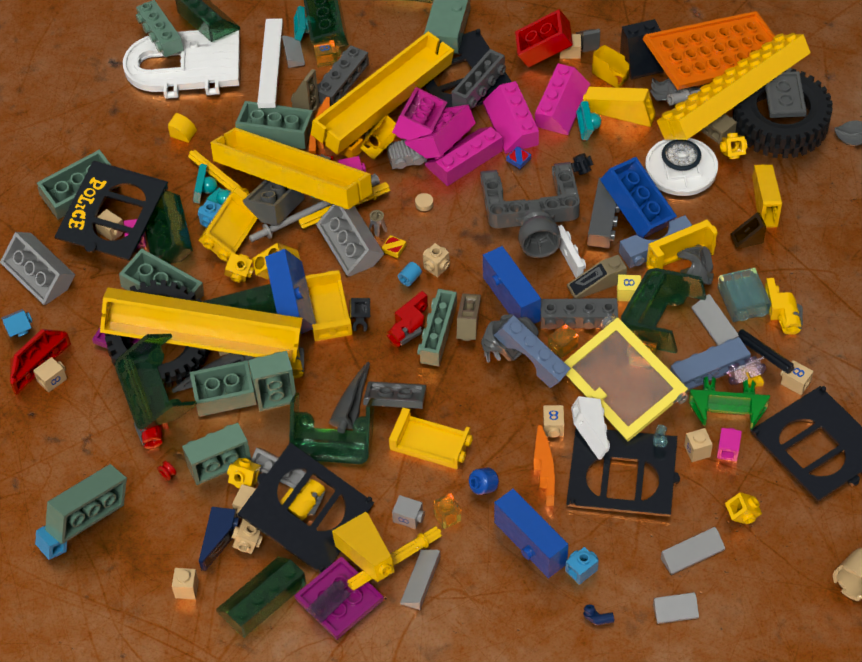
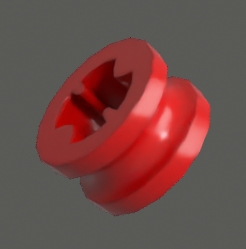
M167 461L163 462V466L157 467L158 472L167 481L171 480L172 475L175 476L177 474L175 468Z

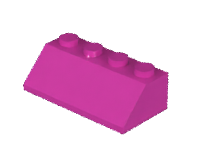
M557 64L535 111V123L538 128L569 135L577 117L576 111L583 101V96L586 94L588 87H590V83L575 67Z
M517 82L499 85L483 100V105L494 130L503 137L504 153L512 152L517 146L521 149L538 146L539 130Z
M415 87L392 133L406 140L431 134L447 102Z
M469 105L444 108L431 134L406 140L405 144L426 159L442 158L444 153L453 148V145L461 140L462 136L471 130L470 128L476 124Z
M492 127L480 128L454 144L453 148L447 150L442 158H432L425 163V166L446 186H449L502 152L503 137Z

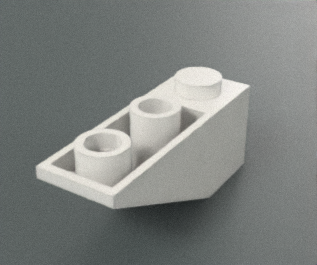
M578 396L571 407L573 423L596 457L601 460L610 447L606 435L607 425L604 423V408L601 405V399Z

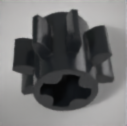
M585 153L573 157L574 162L571 163L573 171H578L579 175L591 171L590 166L594 165L591 156L586 157Z

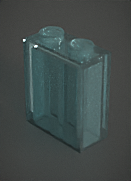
M756 268L719 276L717 287L732 322L745 321L749 318L763 317L769 314L771 301Z

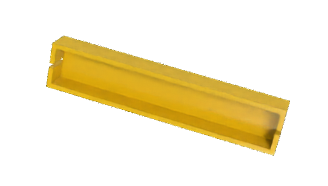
M429 31L316 117L312 121L311 135L322 144L326 142L325 146L338 155L376 125L384 116L406 101L412 95L415 87L421 89L450 66L454 49L441 42L437 55L440 39Z
M782 33L774 36V40L763 44L761 49L751 52L748 58L738 61V65L725 70V74L715 77L713 82L702 86L700 91L689 95L687 100L677 103L674 109L664 112L662 117L657 120L664 139L688 140L809 55L811 52L804 34L791 33L784 35Z
M236 127L226 132L224 136L221 135L210 142L213 161L330 204L343 207L344 209L349 210L359 201L364 200L373 193L370 173Z
M108 287L103 296L100 333L253 357H263L276 352L287 351L290 362L296 363L303 318Z

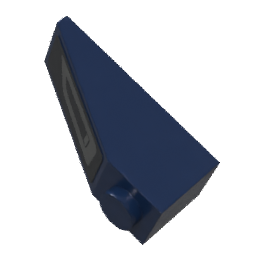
M211 507L199 557L201 571H206L233 539L231 537L235 527L240 526V518L237 517L236 509Z

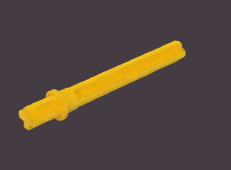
M196 150L189 152V159L198 166L201 164L207 165L206 172L226 189L233 191L236 187H239L246 194H250L248 189L238 185Z
M384 182L372 187L373 193L354 206L356 207L372 199L376 200L377 197L390 192L389 185ZM331 206L299 219L300 227L305 229L318 223Z
M434 526L423 534L419 533L415 539L390 553L393 566L422 548H428L430 543L442 537L441 530ZM363 570L347 580L348 587L351 590H356L373 578Z

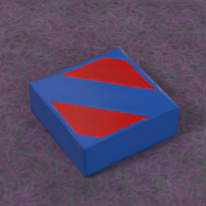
M518 146L506 157L507 162L519 169L531 160V154Z

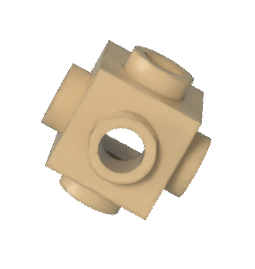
M434 243L423 253V268L439 277L450 266L449 252L446 248Z
M242 519L240 526H236L231 538L235 540L232 547L252 554L255 547L259 548L263 536L259 535L260 531Z

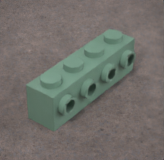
M155 0L136 7V19L139 24H142L144 32L148 33L151 42H155L158 52H161L164 57H168L184 50L180 35Z
M438 289L436 297L433 298L431 304L432 311L427 316V327L423 329L422 344H419L417 355H420V363L440 366L457 307V292Z

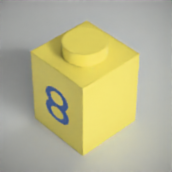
M618 274L617 301L640 302V294H644V283H641V275Z

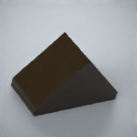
M757 212L730 233L736 248L741 249L764 243L766 225L761 214Z

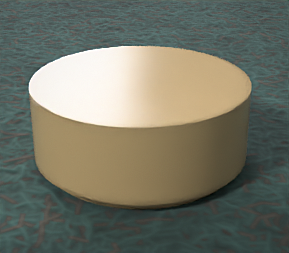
M427 193L419 194L415 198L416 208L420 211L430 210L433 207V197Z

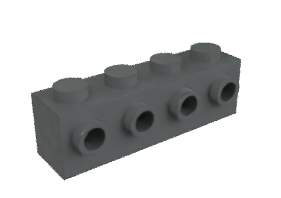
M350 45L342 53L340 59L333 64L331 70L317 84L320 104L324 102L326 97H330V105L332 106L346 94L369 65L368 52Z
M489 49L452 91V106L468 104L470 110L474 108L479 99L484 97L487 90L505 73V55Z
M599 177L588 231L587 246L610 248L611 241L614 242L616 231L613 230V227H617L618 216L615 215L620 212V208Z
M617 298L541 299V329L605 328L618 317Z

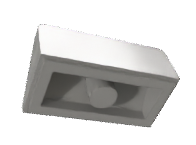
M282 36L288 68L305 65L300 41L295 40L293 37Z
M694 592L658 597L653 600L657 624L699 618L697 598Z

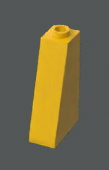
M588 87L586 94L583 96V101H588L591 113L651 127L656 115L649 89Z
M754 165L752 178L757 212L761 214L766 228L778 227L782 200L773 165Z
M367 512L360 514L332 531L335 547L376 582L394 573L392 557Z

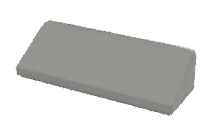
M710 294L692 306L691 309L717 346L729 339L733 340L739 337Z
M256 448L251 462L261 465L260 472L267 474L279 457L264 449ZM306 470L291 471L283 476L280 482L294 489L305 475Z
M713 527L662 551L661 560L670 574L673 575L724 551L725 546L716 527Z
M440 550L420 551L401 599V605L418 610L421 609L441 558Z

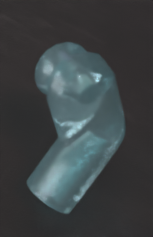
M658 425L654 433L653 444L655 447H665L667 445V438L664 437L667 427L664 425Z

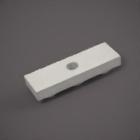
M559 225L561 234L559 248L575 278H577L586 269L585 260L580 258L576 245H573L569 231H566L562 225Z

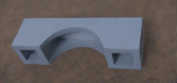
M686 215L669 221L668 233L664 237L692 226ZM638 235L631 236L620 241L619 254L629 268L640 266L647 262L648 244L656 240H646Z
M514 315L494 334L508 349H516L525 354L534 364L536 375L549 388L559 383L571 369Z

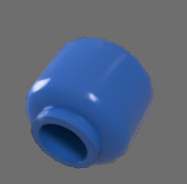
M492 468L475 469L469 476V486L477 495L492 493L498 487L499 478Z

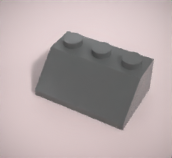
M264 180L243 200V204L262 223L278 226L305 198L301 192Z

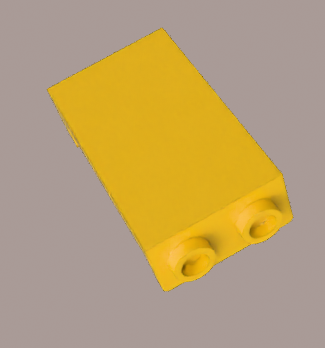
M236 187L229 193L198 240L205 248L213 251L221 260L227 263L231 253L236 254V251L258 219L243 204V200L248 194L239 187Z
M707 219L649 243L646 267L654 279L662 277L663 266L682 259L677 256V253L686 248L700 244L710 250L711 256L714 255L716 237L718 235L716 227L711 225Z
M328 271L305 276L316 324H312L314 340L321 341L352 335L351 321L347 310L340 271Z
M402 408L389 438V446L392 451L458 469L460 463H463L465 460V450L467 446H471L473 435H470V427L466 426L465 431L413 417L411 416L410 409Z

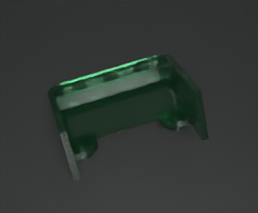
M659 268L648 270L624 310L621 321L643 344L650 345L652 349L676 354L678 350L673 331L658 328L656 325L667 305L679 306L685 302L687 297L701 300L706 299L702 277Z
M171 334L145 335L118 357L115 363L116 372L135 425L141 430L150 429L179 419L197 405L196 401L181 402L179 399L169 401L157 369L164 359L161 346L172 338Z
M295 393L290 401L289 443L291 442L316 461L350 464L366 462L370 453L373 432L374 398H370L366 406V416L358 417L354 421L353 431L345 430L344 433H339L337 429L314 428L313 416L307 412H299V393Z

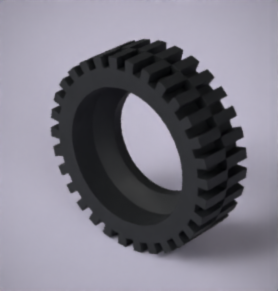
M801 71L800 78L805 106L810 112L803 120L797 123L778 124L766 119L757 108V102L767 99L765 86H763L734 107L732 118L737 122L736 132L738 135L745 136L747 147L754 146V151L757 153L761 149L765 156H768V153H773V158H778V154H782L783 158H788V154H792V157L795 158L798 157L799 152L802 156L806 155L807 150L812 152L815 150V146L819 147L828 133L833 103L830 100V93H827V88L825 86L821 87L822 83L819 80L814 82L812 75L808 78L805 77L806 73Z
M150 280L151 286L147 287L145 282H141L140 289L138 290L135 285L130 287V291L202 302L200 298L196 300L194 292L191 291L188 294L187 287L183 285L180 289H178L176 282H172L171 286H167V280H161V285H156V280ZM105 333L108 353L114 366L117 365L118 371L121 374L124 372L125 378L129 381L131 378H134L135 384L140 385L142 381L145 387L148 388L151 387V383L155 384V387L160 386V388L163 383H166L167 388L172 387L173 381H176L178 385L182 382L183 377L188 378L190 372L199 370V365L203 366L205 356L209 355L208 349L186 346L181 355L173 361L163 364H152L142 360L135 354L130 344V337Z

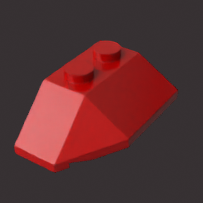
M41 329L10 359V383L16 395L35 378L34 369L51 357L56 359L71 345L67 332Z

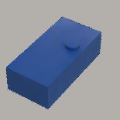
M637 157L610 168L600 179L632 228L641 238L666 228L669 225V221L677 217Z
M501 246L483 254V279L506 311L516 318L527 317L534 324L540 322L541 298L504 247Z
M286 249L266 256L265 260L277 314L303 318L300 334L312 330V324H316L302 261Z
M514 489L494 502V523L521 550L525 559H530L548 579L566 566L568 543Z

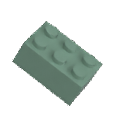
M287 351L248 360L259 412L297 403L293 371Z
M248 360L190 372L199 417L257 405Z
M239 423L228 425L224 429L209 433L205 437L190 441L182 446L187 467L196 485L227 473L229 465L233 464L238 458L251 460L248 441Z

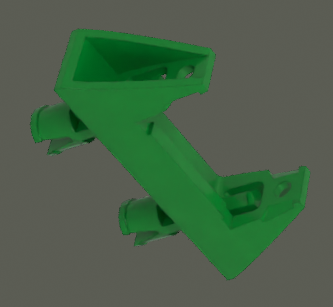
M705 377L703 379V390L690 389L688 402L703 426H706L707 412L710 411L713 413L749 414L750 429H753L767 410L770 395L755 394L756 382L752 380L751 388L748 386V380L743 381V393L715 391L716 379L713 377L711 385H709L708 377Z

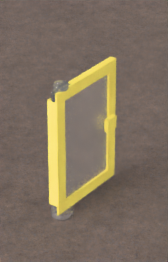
M610 314L600 323L602 331L565 360L564 363L571 368L566 374L570 381L585 397L601 399L604 417L629 442L675 402L679 404L684 403L688 398L686 393L689 390L618 317Z

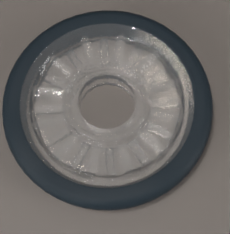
M673 140L664 146L662 159L672 169L679 171L690 170L699 164L701 151L691 141ZM678 153H684V154H686V156H685V157H679V156H677V154H678Z

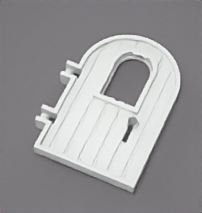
M239 27L178 32L184 50L170 56L180 55L181 67L154 70L140 68L141 62L145 59L164 56L161 52L157 51L155 42L152 43L149 36L131 45L123 58V69L127 80L141 90L164 92L165 99L179 98L178 90L205 88L206 95H220V87L239 86L240 30ZM209 83H215V88H210ZM174 86V90L168 92V87Z

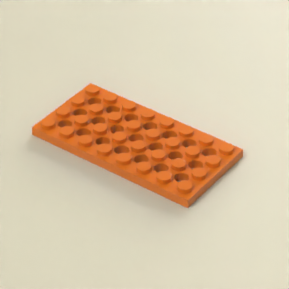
M753 11L645 34L643 41L677 90L713 82L715 77L725 74V70L738 65V61L748 58L751 52L761 49L763 44L774 40L775 35L758 12Z

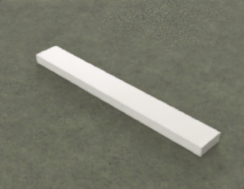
M283 18L266 19L258 108H276Z

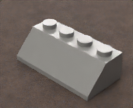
M333 204L316 224L344 272L349 277L374 267L384 255V252L355 206L348 210Z
M15 232L0 261L43 305H47L67 291L75 277V274L32 233Z

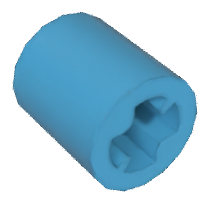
M409 262L397 277L403 285L410 286L422 274V270L416 263Z

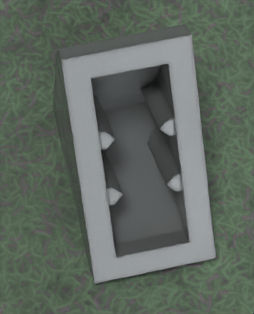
M600 29L576 32V34H581L582 52L599 49Z

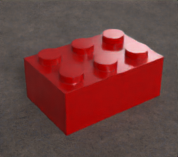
M560 9L515 31L517 54L528 68L573 45L570 21Z

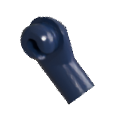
M589 604L584 607V617L594 625L614 623L613 612L600 614L596 611L594 605Z

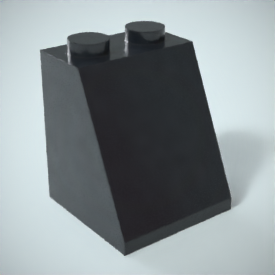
M655 19L622 26L620 54L624 55L625 61L629 63V77L631 80L664 72L643 41L645 34L661 31Z

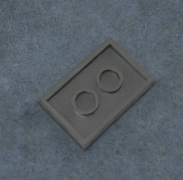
M799 71L783 72L764 85L770 118L806 116L807 112Z
M369 381L363 405L423 409L426 385Z

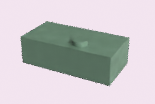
M470 0L433 1L424 34L429 31L440 39L437 52H439L441 42L454 49V53L459 52L470 12Z
M244 102L235 123L236 128L294 148L306 149L311 134L312 121L314 120L313 110L276 105V108H258V102Z
M100 149L37 182L39 195L57 220L66 215L92 162L95 160L111 165Z
M142 248L119 273L121 287L128 291L134 285L137 290L140 289L141 282H145L147 287L151 286L150 280H156V285H161V280H167V286H171L172 282H176L178 289L182 285L187 287V293L194 292L196 300L204 296L203 282Z
M109 464L47 502L45 530L59 543L63 544L124 506L127 477Z

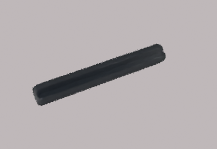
M741 329L737 332L745 345L787 374L794 370L792 362L747 331Z

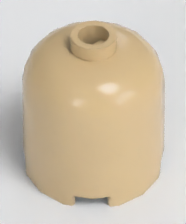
M862 548L854 550L833 573L834 583L838 582L843 588L841 592L855 601L862 599Z

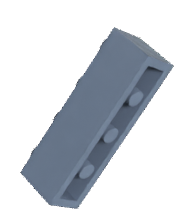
M737 337L733 340L729 339L716 347L712 346L702 353L693 354L685 360L676 361L671 365L670 371L689 391L703 385L705 377H708V382H710L713 377L717 379L748 366L751 353L742 340Z

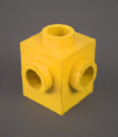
M735 132L728 133L727 137H722L720 151L724 156H728L729 159L740 158V155L746 154L747 141L745 136L738 135Z
M231 253L224 275L231 277L230 279L235 282H246L247 277L251 278L254 267H252L253 260H250L248 256L243 254L236 255Z
M238 458L233 464L229 465L227 475H229L228 483L233 484L237 488H240L241 484L254 487L257 484L261 465L253 463L247 458Z
M739 492L725 503L732 521L747 525L753 523L762 514L757 498Z

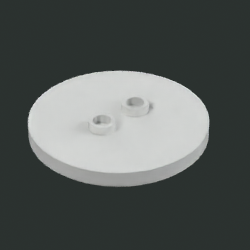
M664 139L656 143L649 150L646 156L645 170L657 188L663 192L677 196L694 195L709 188L716 179L718 171L716 155L706 144L699 140L688 139V141L696 144L701 151L699 164L690 170H675L664 163L662 150L667 143L673 140ZM675 145L668 149L666 158L672 164L687 166L696 161L697 155L689 146Z

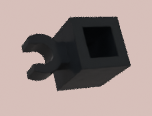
M351 298L349 300V318L355 319L352 326L353 332H356L358 324H361L363 332H366L367 324L364 319L370 318V298Z

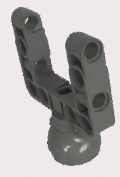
M570 162L555 163L552 166L557 196L542 197L536 200H503V188L497 170L480 171L489 225L493 228L521 226L518 235L519 244L523 252L530 257L543 258L555 253L560 246L561 240L560 230L555 222L572 221L579 217L580 199Z

